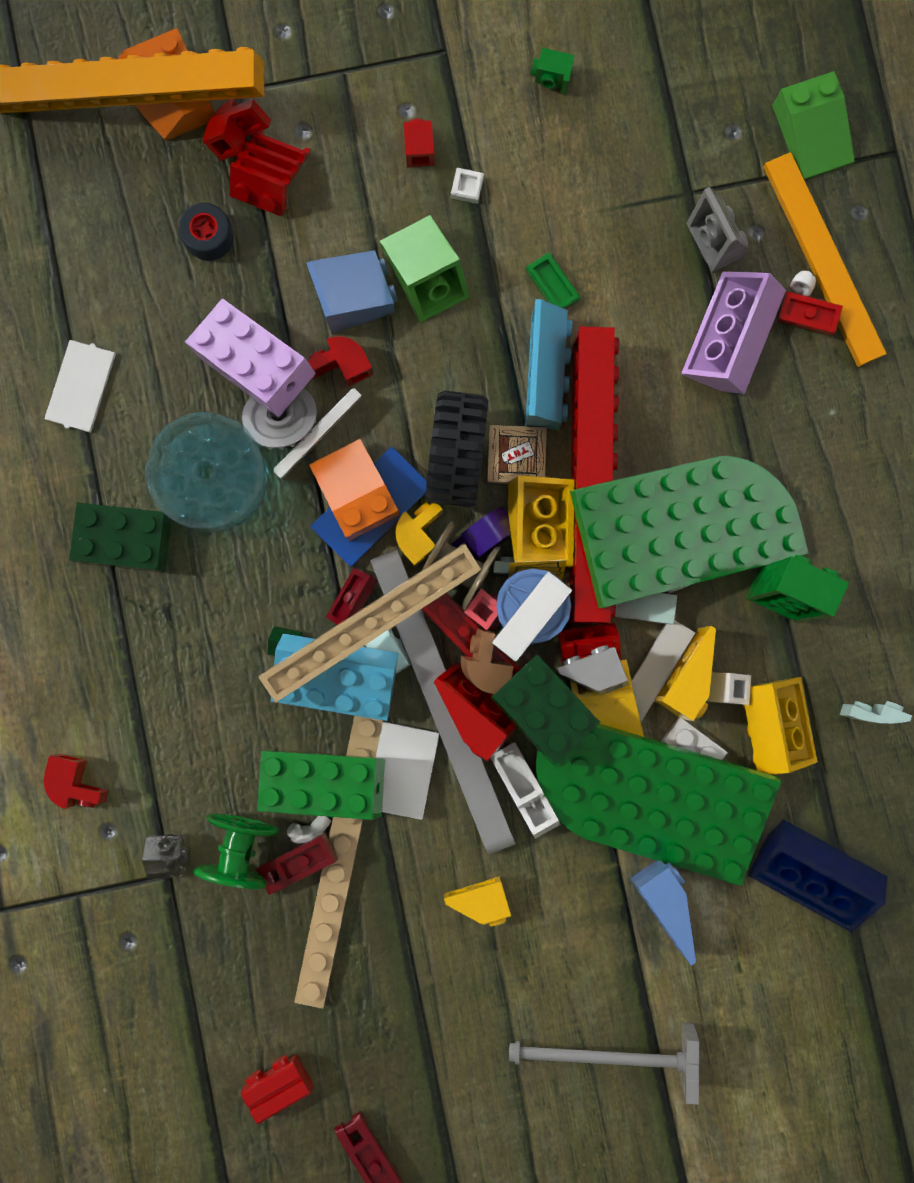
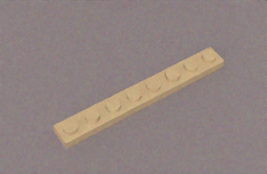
M463 544L259 675V679L276 703L479 572L481 568L466 544Z

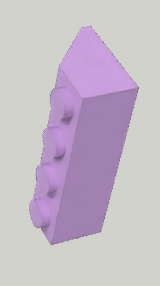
M722 272L681 374L719 391L745 394L786 292L785 288L771 273Z

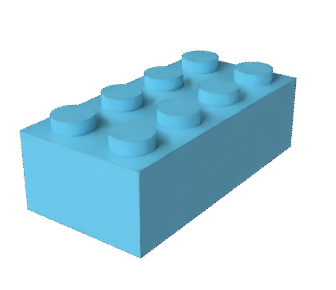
M282 634L275 649L274 666L315 639ZM361 647L279 700L278 703L387 721L392 703L399 653Z

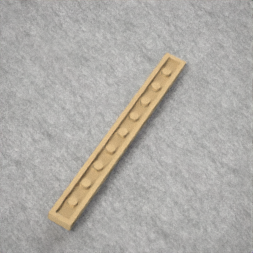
M354 716L346 755L376 757L384 720ZM333 817L328 840L338 860L322 869L294 1003L324 1008L363 819Z

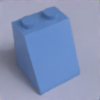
M375 250L307 262L331 334L395 312L394 302H397L398 298L393 284L387 285L384 276L389 274L383 258L378 260Z

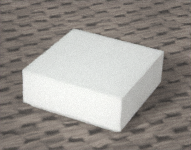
M456 168L451 198L478 204L484 173Z

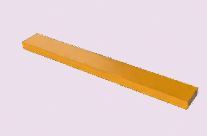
M789 152L766 162L763 166L765 173L826 301L843 306L837 325L857 367L883 357L887 353L792 153Z

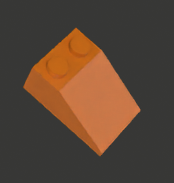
M361 439L309 464L348 541L400 516L387 487Z

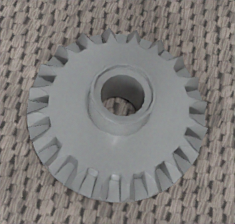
M303 388L279 418L250 397L243 409L242 423L251 441H255L260 447L266 446L270 450L273 448L283 450L285 446L290 445L294 447L296 442L299 440L304 441L305 436L308 433H312V427L317 423L316 414L318 412L313 397Z

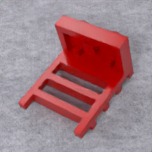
M263 130L253 133L250 142L247 141L245 143L244 151L238 153L237 161L235 163L232 162L230 165V197L282 217L286 211L287 189L309 156L310 149L305 147L304 150L268 137L264 135Z

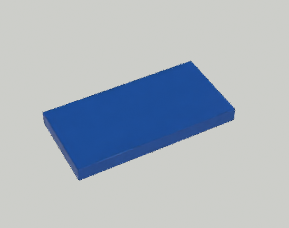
M392 446L374 465L387 487L400 516L351 541L346 539L330 507L310 526L351 568L398 522L405 511L408 512L426 495L427 481Z

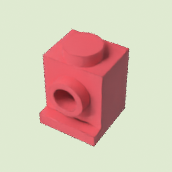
M480 589L464 613L486 630H496L500 624L496 608L498 596Z

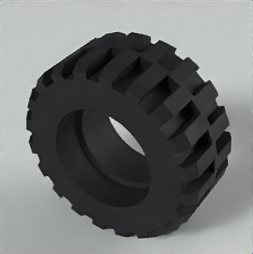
M446 390L438 393L425 496L430 503L467 508L476 505L489 402L484 395Z

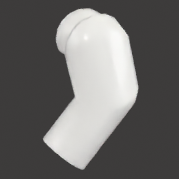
M317 816L310 826L292 823L287 829V835L294 843H306L321 835L332 821L326 816Z

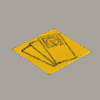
M567 560L510 562L508 579L519 571L533 568L549 571L562 581Z

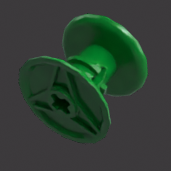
M218 813L206 815V819L210 824L225 829L226 832L223 844L218 846V850L221 852L218 865H200L193 871L195 876L229 887L242 889L266 888L267 881L262 876L248 871L250 858L255 857L256 853L253 850L256 836H275L280 829L269 823L242 816Z

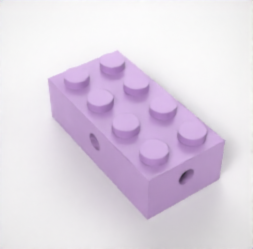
M223 298L185 341L201 360L278 418L316 374L302 355Z

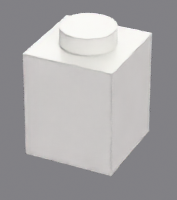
M712 672L710 695L706 702L749 705L751 675Z

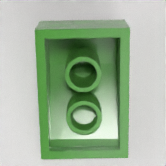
M835 71L780 90L772 107L789 152L792 153L803 179L807 180L852 165L855 160L845 97Z

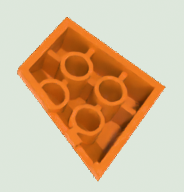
M175 28L125 49L118 59H127L128 55H139L143 58L154 57L156 53H166L170 56L181 55V52L187 51L178 28ZM210 101L134 105L165 141L208 124L214 114Z

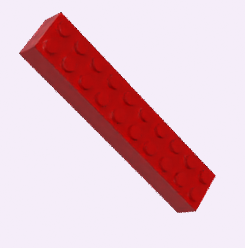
M579 326L573 342L571 479H574V489L613 481V471L617 470L618 453H613L614 441L618 440V424H613L614 412L617 413L619 407V396L614 395L615 384H618L619 366H614L615 355L619 354L620 340L619 337H615V327ZM574 511L573 567H569V588L572 590L569 594L571 602L569 624H607L611 622V617L616 615V605L598 608Z

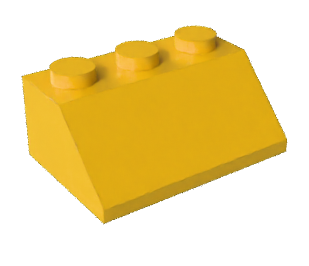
M801 677L750 686L749 705H743L746 711L747 731L751 738L754 752L753 762L757 771L766 774L791 773L818 763Z

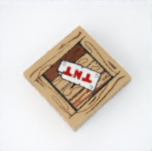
M490 425L487 483L508 484L509 481L518 475L545 477L547 427Z

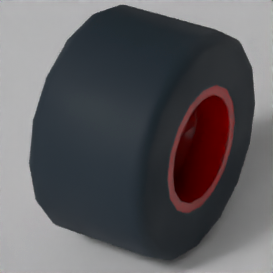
M198 203L190 206L179 220L178 231L181 240L194 257L213 261L222 258L229 252L233 244L234 232L227 215L220 207L211 203Z

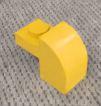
M426 502L416 510L414 514L417 517L414 520L406 511L398 520L396 526L398 546L415 568L431 554L435 547V544L423 530L443 514V509L439 504L432 503L429 505Z

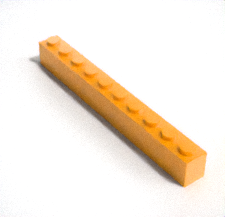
M239 47L236 51L229 52L211 49L208 53L201 54L193 51H183L181 55L173 56L166 53H156L154 57L145 58L139 55H128L127 59L101 57L100 61H88L86 59H74L73 63L48 61L47 65H36L26 62L22 63L19 67L0 64V114L264 97V60L252 48Z

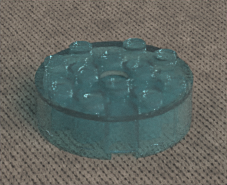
M213 412L191 413L168 424L154 439L153 447L145 466L146 483L155 504L172 520L186 528L199 532H222L245 522L260 506L268 485L267 461L261 447L253 436L236 420L214 414ZM208 466H213L210 478L202 479V471Z

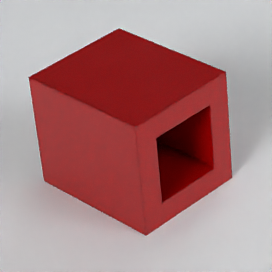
M417 118L409 122H403L407 168L435 166L432 120L425 121L424 119Z

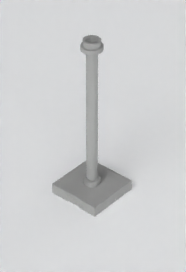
M682 1023V1052H677V1055L521 1047L520 1041L510 1043L509 1062H515V1065H520V1059L677 1068V1072H681V1084L686 1104L699 1105V1039L694 1023Z

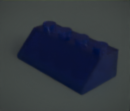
M784 819L768 834L748 874L749 877L851 933L886 903L888 876Z

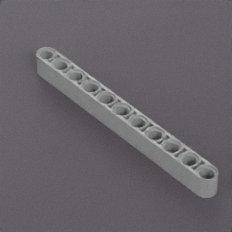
M397 549L370 560L384 595L409 579ZM420 609L398 623L396 627L489 856L515 845V841L481 757L476 756L470 750V747L463 742L434 684L435 679L446 670Z

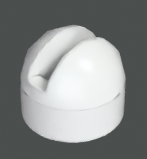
M801 271L794 277L790 287L796 294L809 296L815 288L816 278L812 276L810 271Z

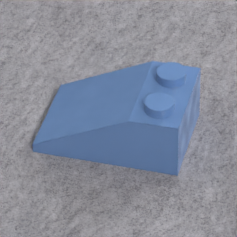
M655 860L632 876L630 880L679 952L692 966L696 963L687 895L681 886L685 881L677 869L672 867L669 862L664 864L661 860Z

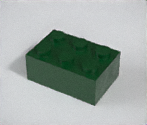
M77 502L69 560L79 564L165 573L172 516L161 511Z
M538 655L532 658L491 697L493 702L552 765L558 764L601 723Z

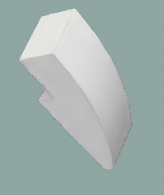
M514 742L496 752L491 757V760L534 838L536 839L561 825L547 798L543 797L544 793L516 743Z

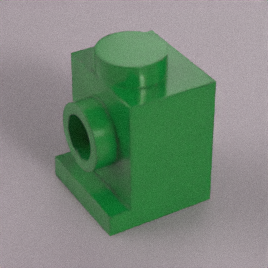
M542 47L540 57H534L530 75L535 76V83H539L549 89L560 88L561 94L566 95L575 55Z

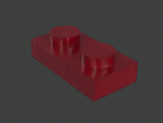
M353 568L325 618L338 625L359 612L371 595L378 580Z

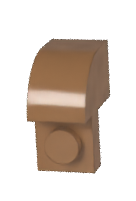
M477 628L476 635L472 636L470 642V652L473 653V656H461V668L465 677L473 685L484 692L495 694L512 678L514 666L504 661L491 660L494 646L492 642L495 639V633L490 630Z

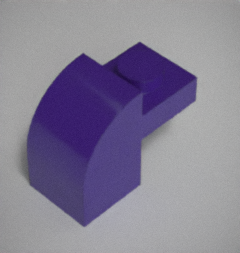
M502 506L490 512L465 530L451 545L458 548L466 544L472 556L479 560L511 536L508 513Z

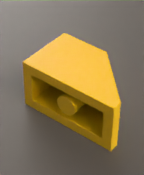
M500 876L444 893L445 905L482 925L489 923L490 926H497L507 921L506 918L511 916Z

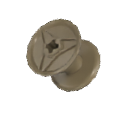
M453 521L448 524L422 570L457 549L448 544L455 529ZM500 547L492 550L485 564L475 559L481 570L460 583L470 589L462 603L464 611L488 575L489 569L500 551Z

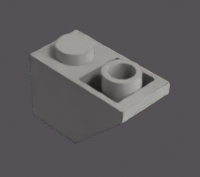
M608 645L592 650V655L580 659V656L569 658L563 661L564 666L558 668L560 675L564 679L600 695L629 685L615 647L608 648Z

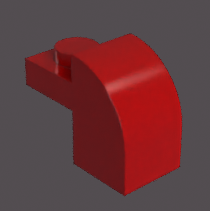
M231 99L213 114L207 124L202 142L222 161L238 155L239 152H243L246 137L269 128L271 119L254 99L241 104Z
M336 336L326 339L330 350L327 352L325 350L317 351L307 361L316 373L312 377L313 379L339 367L348 387L374 375L371 364L361 346L346 337Z
M63 754L49 755L44 773V788L49 799L57 806L67 809L75 806L76 800H78V805L94 808L96 804L106 802L109 790L81 783L87 760Z

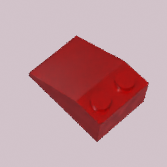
M459 662L435 679L434 684L463 742L470 747V750L476 756L488 761L506 743L517 729V726L493 702L491 697L494 694L480 690L465 677Z

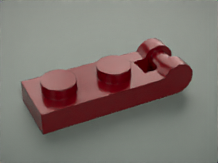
M323 833L255 868L258 875L267 881L265 889L268 895H271L335 863L338 857L326 834ZM274 869L277 870L280 879L276 878L273 872Z
M362 1111L354 1114L352 1120L348 1123L342 1122L334 1128L337 1138L365 1183H404L370 1128ZM359 1131L362 1138L354 1142L351 1135Z

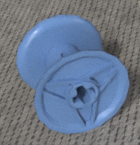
M533 568L523 570L505 581L497 594L496 605L501 630L548 571ZM569 595L530 645L548 641L562 631L570 615L571 602Z

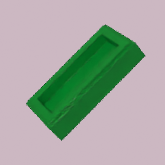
M547 252L525 267L526 273L547 302L568 309L580 301L581 297L550 252Z

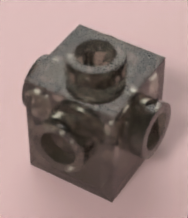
M173 834L147 836L142 857L147 878L170 879L172 877H183L185 865L190 864L191 858L190 847L185 846L183 836Z

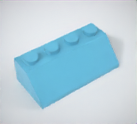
M535 299L531 316L525 426L547 427V429L559 430L562 421H567L568 404H563V393L568 394L569 376H564L565 365H570L571 348H566V337L571 338L572 320H567L568 310L542 299Z

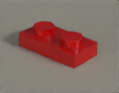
M787 291L777 321L833 336L843 306Z

